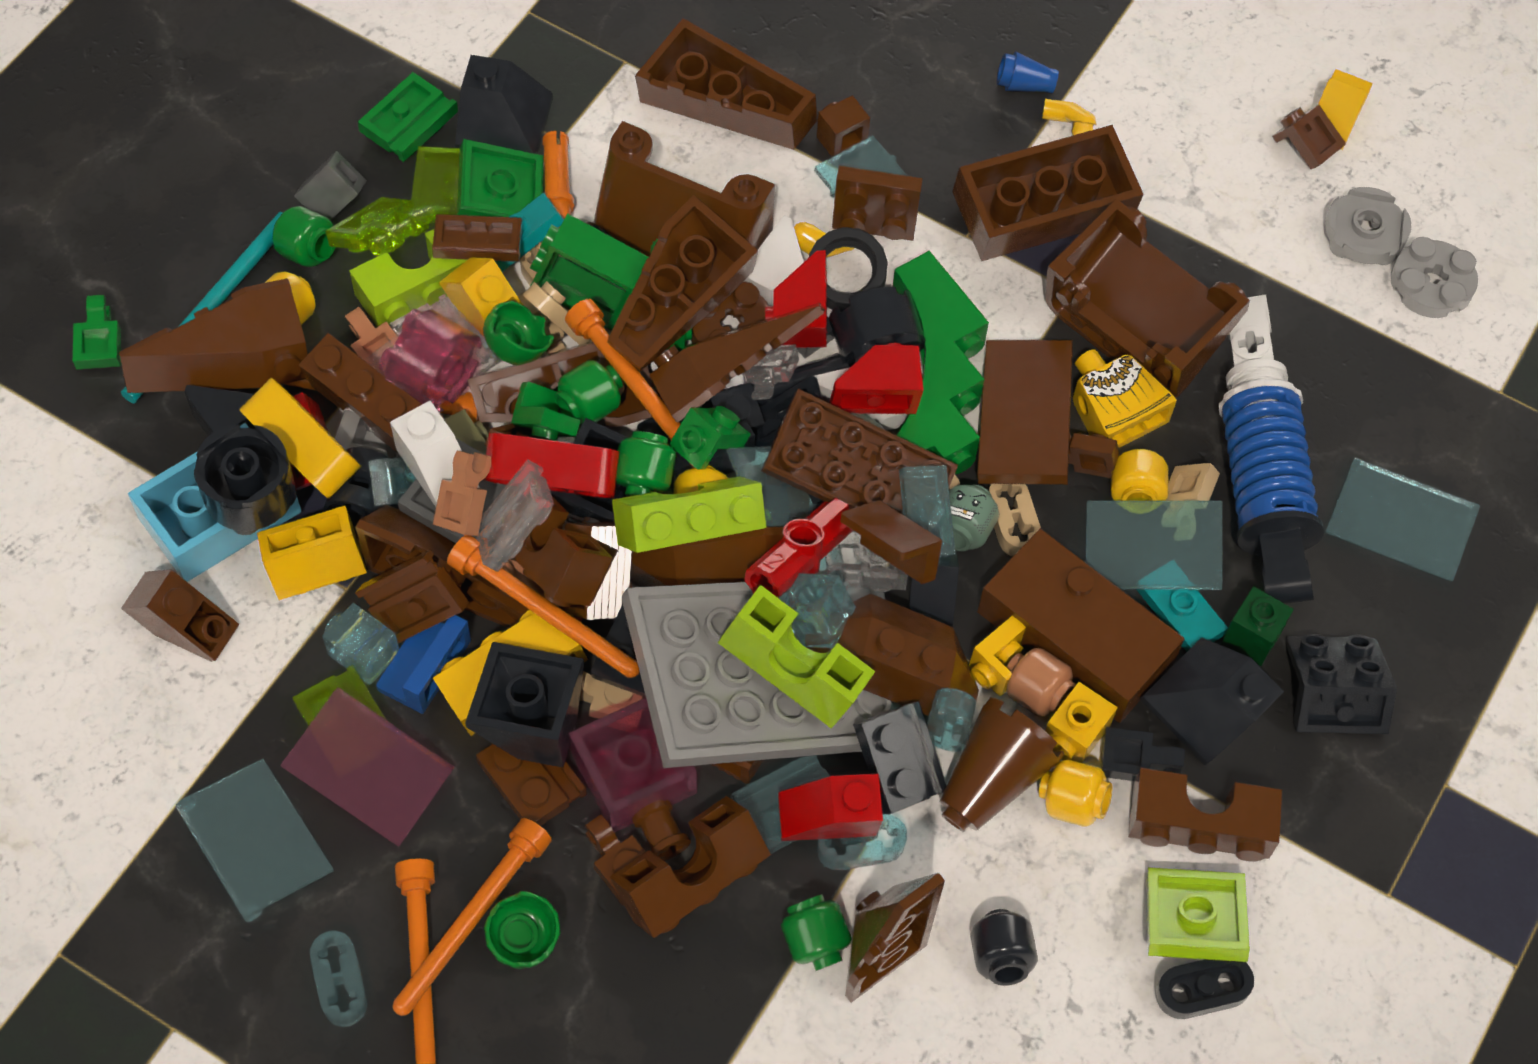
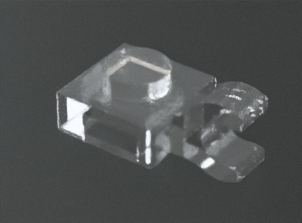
M796 344L781 345L775 350L771 349L763 359L745 372L747 383L755 384L751 395L752 400L771 399L777 382L790 381L799 361Z

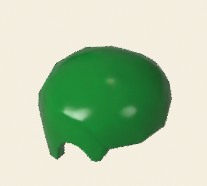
M512 300L495 305L484 322V338L492 353L497 359L515 366L534 362L548 350L554 341L553 335H546L545 317L532 314L526 306Z
M520 891L499 901L490 910V915L487 917L484 926L486 946L499 963L515 969L530 968L546 960L553 953L561 933L558 913L548 899L528 891Z

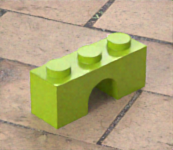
M434 229L425 233L430 261L423 267L417 269L402 268L386 252L349 270L354 294L376 327L384 322H387L389 325L399 324L406 320L409 315L427 306L437 305L447 297L439 282L467 260L433 258Z
M740 476L698 484V491L681 494L651 492L612 500L617 544L636 553L766 528L761 482Z
M760 585L717 643L832 729L855 702L875 671L839 643H836L826 653L814 652L803 646L792 631V622L799 613Z

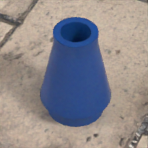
M1016 51L1013 55L1004 53L998 69L997 85L1005 86V91L1053 93L1059 71Z

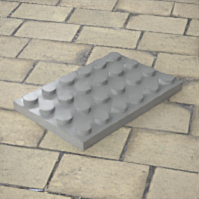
M879 576L798 580L779 599L799 613L792 622V631L797 640L804 646L808 627L813 621L870 593L885 599ZM745 582L627 588L621 597L663 768L861 752L862 750L853 724L891 709L902 707V705L862 690L855 702L831 729L717 642L753 595L752 590Z

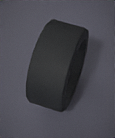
M842 227L827 232L816 241L809 253L810 257L817 250H826L827 257L835 249L851 247L864 252L870 259L872 277L867 286L860 291L851 294L839 293L831 289L827 284V307L832 310L838 306L840 312L850 307L849 298L867 290L885 287L888 261L884 248L874 236L858 228Z

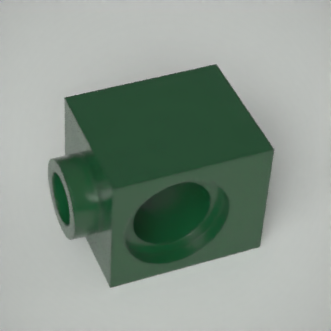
M1253 586L1233 618L1221 644L1252 658L1257 665L1262 666L1282 634L1294 609Z

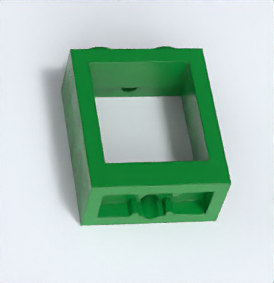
M567 213L560 228L554 225L550 226L530 266L531 270L537 272L531 285L535 282L542 287L547 281L566 298L562 305L569 309L582 300L592 299L604 314V327L612 331L649 257ZM570 261L582 266L583 268L571 263ZM598 276L610 281L611 283L599 278Z

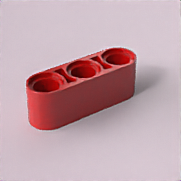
M489 433L486 455L491 456V468L483 480L498 484H514L528 488L584 496L614 498L620 452L602 447L502 433Z

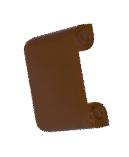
M624 121L621 122L610 141L593 223L606 230L614 239L649 257L653 241H656V238L658 239L664 223L694 195L757 250L773 230L775 184L757 176L745 174L732 178L721 193L648 163L653 151L652 138L643 129Z
M1115 199L1048 265L1045 292L1046 303L1060 320L1112 361L1123 355L1132 356L1177 398L1188 387L1248 311L1250 300L1246 298L1245 293L1239 286L1231 282L1224 283L1219 281L1215 282L1210 289L1146 241L1147 222L1139 210L1131 206L1127 207L1118 199Z

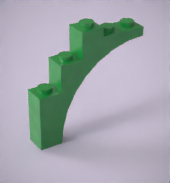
M929 250L896 268L894 273L893 287H896L897 293L900 295H904V290L911 293L926 339L924 348L920 352L924 391L917 413L909 414L896 436L957 464L958 467L955 474H960L975 462L980 440L978 434L963 415L973 411L980 403L985 379L969 361V358H972L983 349L989 322Z

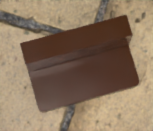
M880 500L841 513L840 522L861 535V545L921 584L935 580L942 539Z

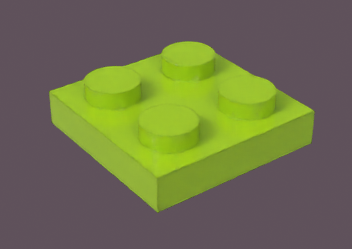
M1148 867V956L1248 962L1250 946L1245 873Z

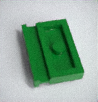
M412 72L358 121L359 132L389 153L393 151L398 155L399 160L404 162L458 113L457 101L447 99L441 90Z

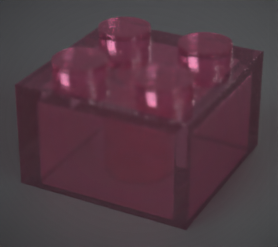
M646 698L569 733L572 756L601 813L614 833L633 824L632 817L634 814L648 804L663 799L670 800L673 805L697 793V771L694 766L663 768Z

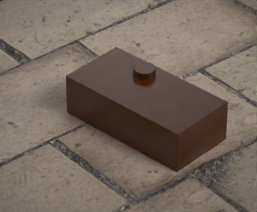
M1113 125L959 167L952 190L981 262L1080 234L1115 199H1118L1127 207L1131 206L1137 209L1144 195Z
M1041 528L983 588L977 611L997 628L1013 615L1026 627L1020 645L1028 652L1034 648L1045 649L1067 663L1073 672V682L1076 684L1081 682L1118 707L1113 718L1118 723L1122 722L1138 704L1140 698L1175 662L1185 639Z

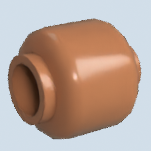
M1034 648L1025 655L1017 653L1007 666L1012 673L1007 684L1008 696L1036 716H1046L1051 712L1055 713L1076 686V683L1072 681L1073 672L1071 667L1042 648Z

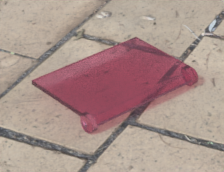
M339 687L332 693L280 765L398 847L455 768Z

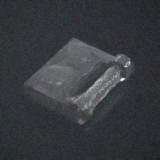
M855 531L850 533L825 556L824 582L826 588L832 593H843L850 587H864L877 592H887L891 589L906 590L908 575L861 545V535ZM842 548H853L856 564L844 563Z

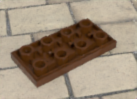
M986 340L978 484L1068 485L1072 340Z
M798 389L794 393L761 472L823 501L831 502L834 498H837L847 503L849 509L880 500L931 532L937 518V512L943 504L958 465Z

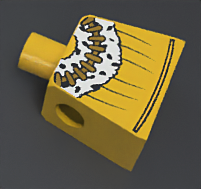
M1092 349L1082 354L1076 360L1075 366L1083 376L1077 381L1073 402L1089 435L1100 434L1109 439L1117 440L1118 448L1169 423L1177 399L1132 356L1123 355L1106 364L1099 353Z

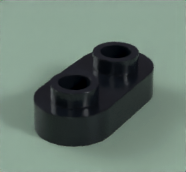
M1205 959L1175 966L1167 970L1158 982L1156 1000L1164 1013L1176 1019H1189L1234 1008L1241 1005L1252 992L1254 975L1246 962ZM1218 979H1229L1233 984L1234 990L1226 991L1222 989ZM1172 990H1183L1187 994L1188 1001H1177L1172 995Z

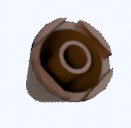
M992 697L983 705L939 801L945 808L941 814L942 817L962 832H965L968 827L976 831L979 830L1056 766L1064 756L1063 750H1053L1057 742L1038 724L1017 709L1011 716L999 710L1005 702Z

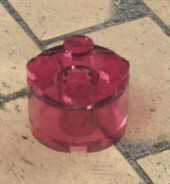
M415 308L405 317L402 324V333L394 346L388 347L382 354L379 361V369L385 372L386 381L404 390L421 404L431 401L440 413L444 411L439 406L445 400L453 404L468 386L467 379L473 377L479 362L472 358L474 346L481 350L482 342L478 335L434 310L422 312Z

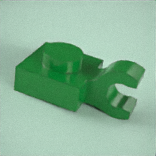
M105 295L87 296V322L73 323V363L76 370L120 367L121 328L117 320L111 321L110 306H105Z

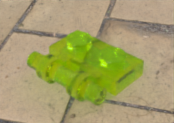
M381 197L325 232L330 247L348 248L353 253L370 249L374 255L378 256L384 252H394L404 245V240L409 236L417 237L427 231L429 224L436 220V211L431 206H425L422 209L414 208L412 200Z

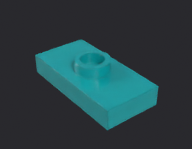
M544 192L520 212L510 216L522 218L520 258L544 240L551 225L559 228L564 221L557 208ZM495 261L502 272L515 263L512 261Z
M1174 560L1137 582L1135 589L1158 618L1185 638L1182 644L1185 652L1201 638L1215 642L1226 635L1228 627Z

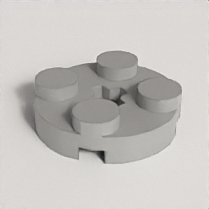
M1372 187L1351 189L1348 195L1340 199L1338 196L1333 201L1327 214L1325 232L1330 240V250L1337 257L1348 258L1363 264H1391L1396 255L1403 250L1411 233L1409 213L1405 208L1402 212L1394 204L1396 198L1386 191ZM1363 220L1371 221V227L1377 230L1369 231L1360 225H1362Z
M1418 237L1399 254L1391 272V285L1393 290L1397 287L1398 292L1403 296L1401 302L1411 311L1430 318L1447 317L1449 312L1457 311L1458 309L1460 312L1465 309L1475 294L1478 286V274L1475 269L1477 261L1475 256L1467 250H1461L1447 242L1431 240L1428 237ZM1427 273L1436 274L1443 280H1440L1438 284H1433L1430 282V276Z

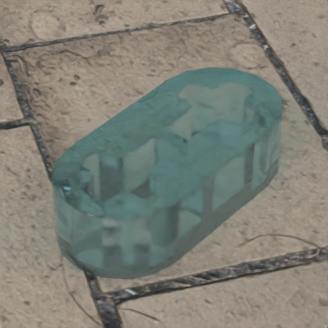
M953 688L937 690L927 726L932 744L935 747L952 752L963 750L971 733L976 710V700L971 695Z
M882 814L883 822L879 830H886L887 834L891 837L897 836L893 839L892 847H884L883 842L880 840L870 841L877 839L878 833L877 836L840 838L842 844L852 845L846 847L845 855H837L834 848H828L831 846L832 839H818L817 855L820 861L832 870H848L889 863L897 860L903 854L907 842V829L899 818L890 814Z
M327 931L319 935L313 941L310 948V960L320 1005L326 1018L332 1024L340 1027L351 1026L359 1022L367 1010V996L358 956L351 939L345 933ZM331 946H337L340 952H347L339 956L340 972L333 973L329 961L321 959L328 956V948ZM344 984L349 997H357V999L349 1003L350 1010L346 1012H341L337 1005L331 1006V1004L338 1001L337 985Z

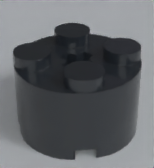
M881 287L867 290L849 298L850 307L841 313L837 306L829 315V322L843 364L848 363L849 367L853 366L875 345H886L889 343L919 346V353L924 348L926 339L911 293L907 290H904V295L898 294L896 287Z
M239 424L223 427L209 435L199 446L196 454L194 478L208 513L216 522L224 527L233 529L240 535H251L258 529L275 523L288 511L296 500L295 480L282 441L269 429L254 425L255 429L240 428Z

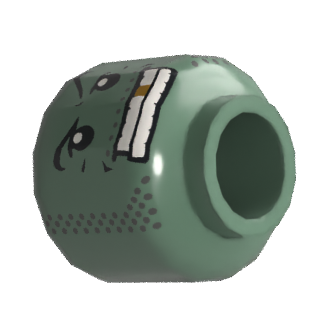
M957 485L946 494L943 504L937 512L934 525L939 538L943 540L942 543L947 547L957 551L974 550L985 544L998 521L1000 513L997 503L992 498L990 492L979 485Z

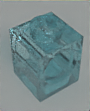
M799 573L784 600L785 604L799 613L792 622V631L797 640L805 647L833 648L838 642L848 618L856 608L839 575Z
M354 603L344 613L340 612L334 615L326 625L322 635L328 656L369 686L388 667L399 651L396 634Z

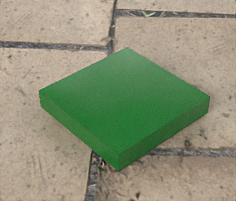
M463 139L459 155L457 215L510 217L520 212L543 193V155Z

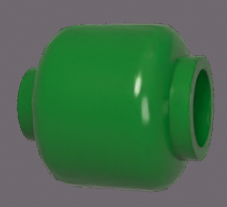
M295 206L283 212L275 222L272 241L275 250L282 257L305 267H314L330 258L336 247V233L333 223L326 216L302 206Z
M587 360L559 379L557 384L558 392L554 395L556 403L563 414L581 420L580 424H583L585 418L597 423L620 406L621 396L619 389L623 387V383L612 366L607 365L604 367L597 361Z
M634 431L632 437L623 439L619 443L618 451L620 454L616 482L626 487V496L630 497L651 492L662 493L670 488L676 452L671 446L667 445L668 438L654 433Z
M823 894L787 908L789 915L782 920L781 929L792 958L796 963L808 964L812 962L815 971L843 961L840 951L851 944L852 937L837 902L833 900L825 901Z

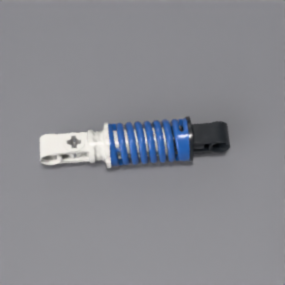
M1265 294L1248 297L1250 300L1248 311L1228 335L1229 340H1231L1234 367L1226 375L1228 392L1223 395L1224 398L1219 403V413L1225 425L1233 496L1236 500L1238 545L1249 554L1263 557L1264 566H1262L1266 594L1284 604L1314 600L1308 560H1305L1304 550L1313 547L1324 536V526L1321 519L1316 515L1318 504L1314 498L1316 491L1312 483L1311 460L1307 453L1308 443L1305 439L1306 429L1303 425L1304 417L1301 411V404H1303L1301 390L1288 382L1285 365L1274 360L1270 337L1272 329Z

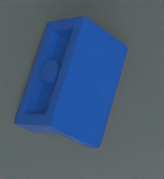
M454 615L448 618L445 624L440 622L406 639L376 684L377 690L403 705L424 714L439 691V687L433 677L441 673V669L446 663L454 658L461 657L471 642L468 622Z

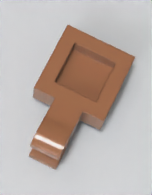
M360 307L345 315L346 320L350 323V329L358 338L356 342L350 345L353 352L384 376L388 377L413 360L409 350L387 322L375 328Z
M456 451L453 458L452 480H441L433 525L463 535L478 536L487 490L478 488V484L490 471L491 456L478 452L470 454Z

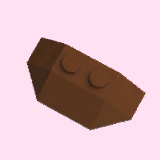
M766 527L764 529L639 553L634 552L631 556L630 582L638 587L745 582L746 570L782 539L784 527Z
M871 593L813 621L809 625L804 643L806 648L814 652L826 653L836 643H839L875 671L863 690L902 706L910 702L919 701L923 714L967 732L971 729L979 689L953 627Z

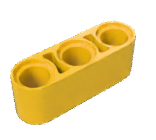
M272 377L239 409L253 425L265 427L278 436L286 449L289 461L328 499L362 467Z

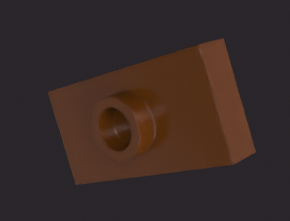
M436 214L432 245L433 258L468 260L471 257L493 258L494 261L519 262L523 228L522 218Z

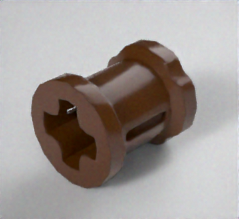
M660 799L645 805L632 817V822L636 828L642 829L652 848L651 852L663 861H666L686 850L691 844V840L688 834L681 833L671 814L673 806L670 800Z

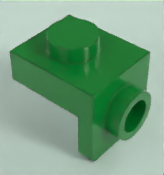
M522 382L511 423L532 430L531 437L557 441L558 436L576 437L581 420L558 412L559 407L554 396L557 391L532 382Z
M716 406V408H690L673 436L670 445L696 469H706L717 449H742L751 434L738 423L740 421L739 417L723 406Z

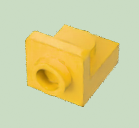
M1013 615L974 648L969 663L974 679L987 690L992 689L1000 697L1007 692V684L1012 675L1011 671L1005 666L1009 664L1017 653H1021L1023 649L1020 643L1026 627Z

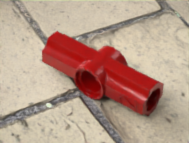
M834 498L831 502H823L805 519H795L788 522L783 528L782 539L746 570L745 583L750 587L752 593L754 594L758 587L762 585L776 597L780 598L798 580L803 581L815 577L819 572L820 561L854 531L840 522L841 513L849 510V505Z

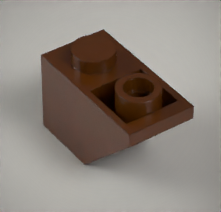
M172 569L145 572L121 607L124 612L155 636L211 662L217 660L239 626V623Z

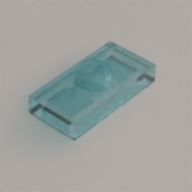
M383 458L368 461L374 505H398L399 499L416 479L402 458Z
M947 466L902 467L899 470L903 515L943 540L940 557H952L956 552Z

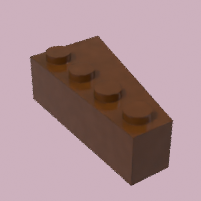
M682 18L635 75L641 103L792 150L798 146L817 122L816 94Z

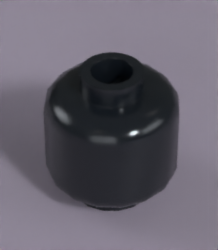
M996 909L987 913L985 917L981 918L973 926L970 938L978 973L984 978L991 980L994 984L1002 986L1014 985L1027 978L1038 962L1032 925L1029 920L1009 910Z

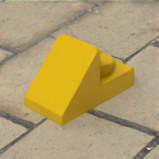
M1335 69L1332 77L1326 84L1318 104L1346 143L1373 83Z

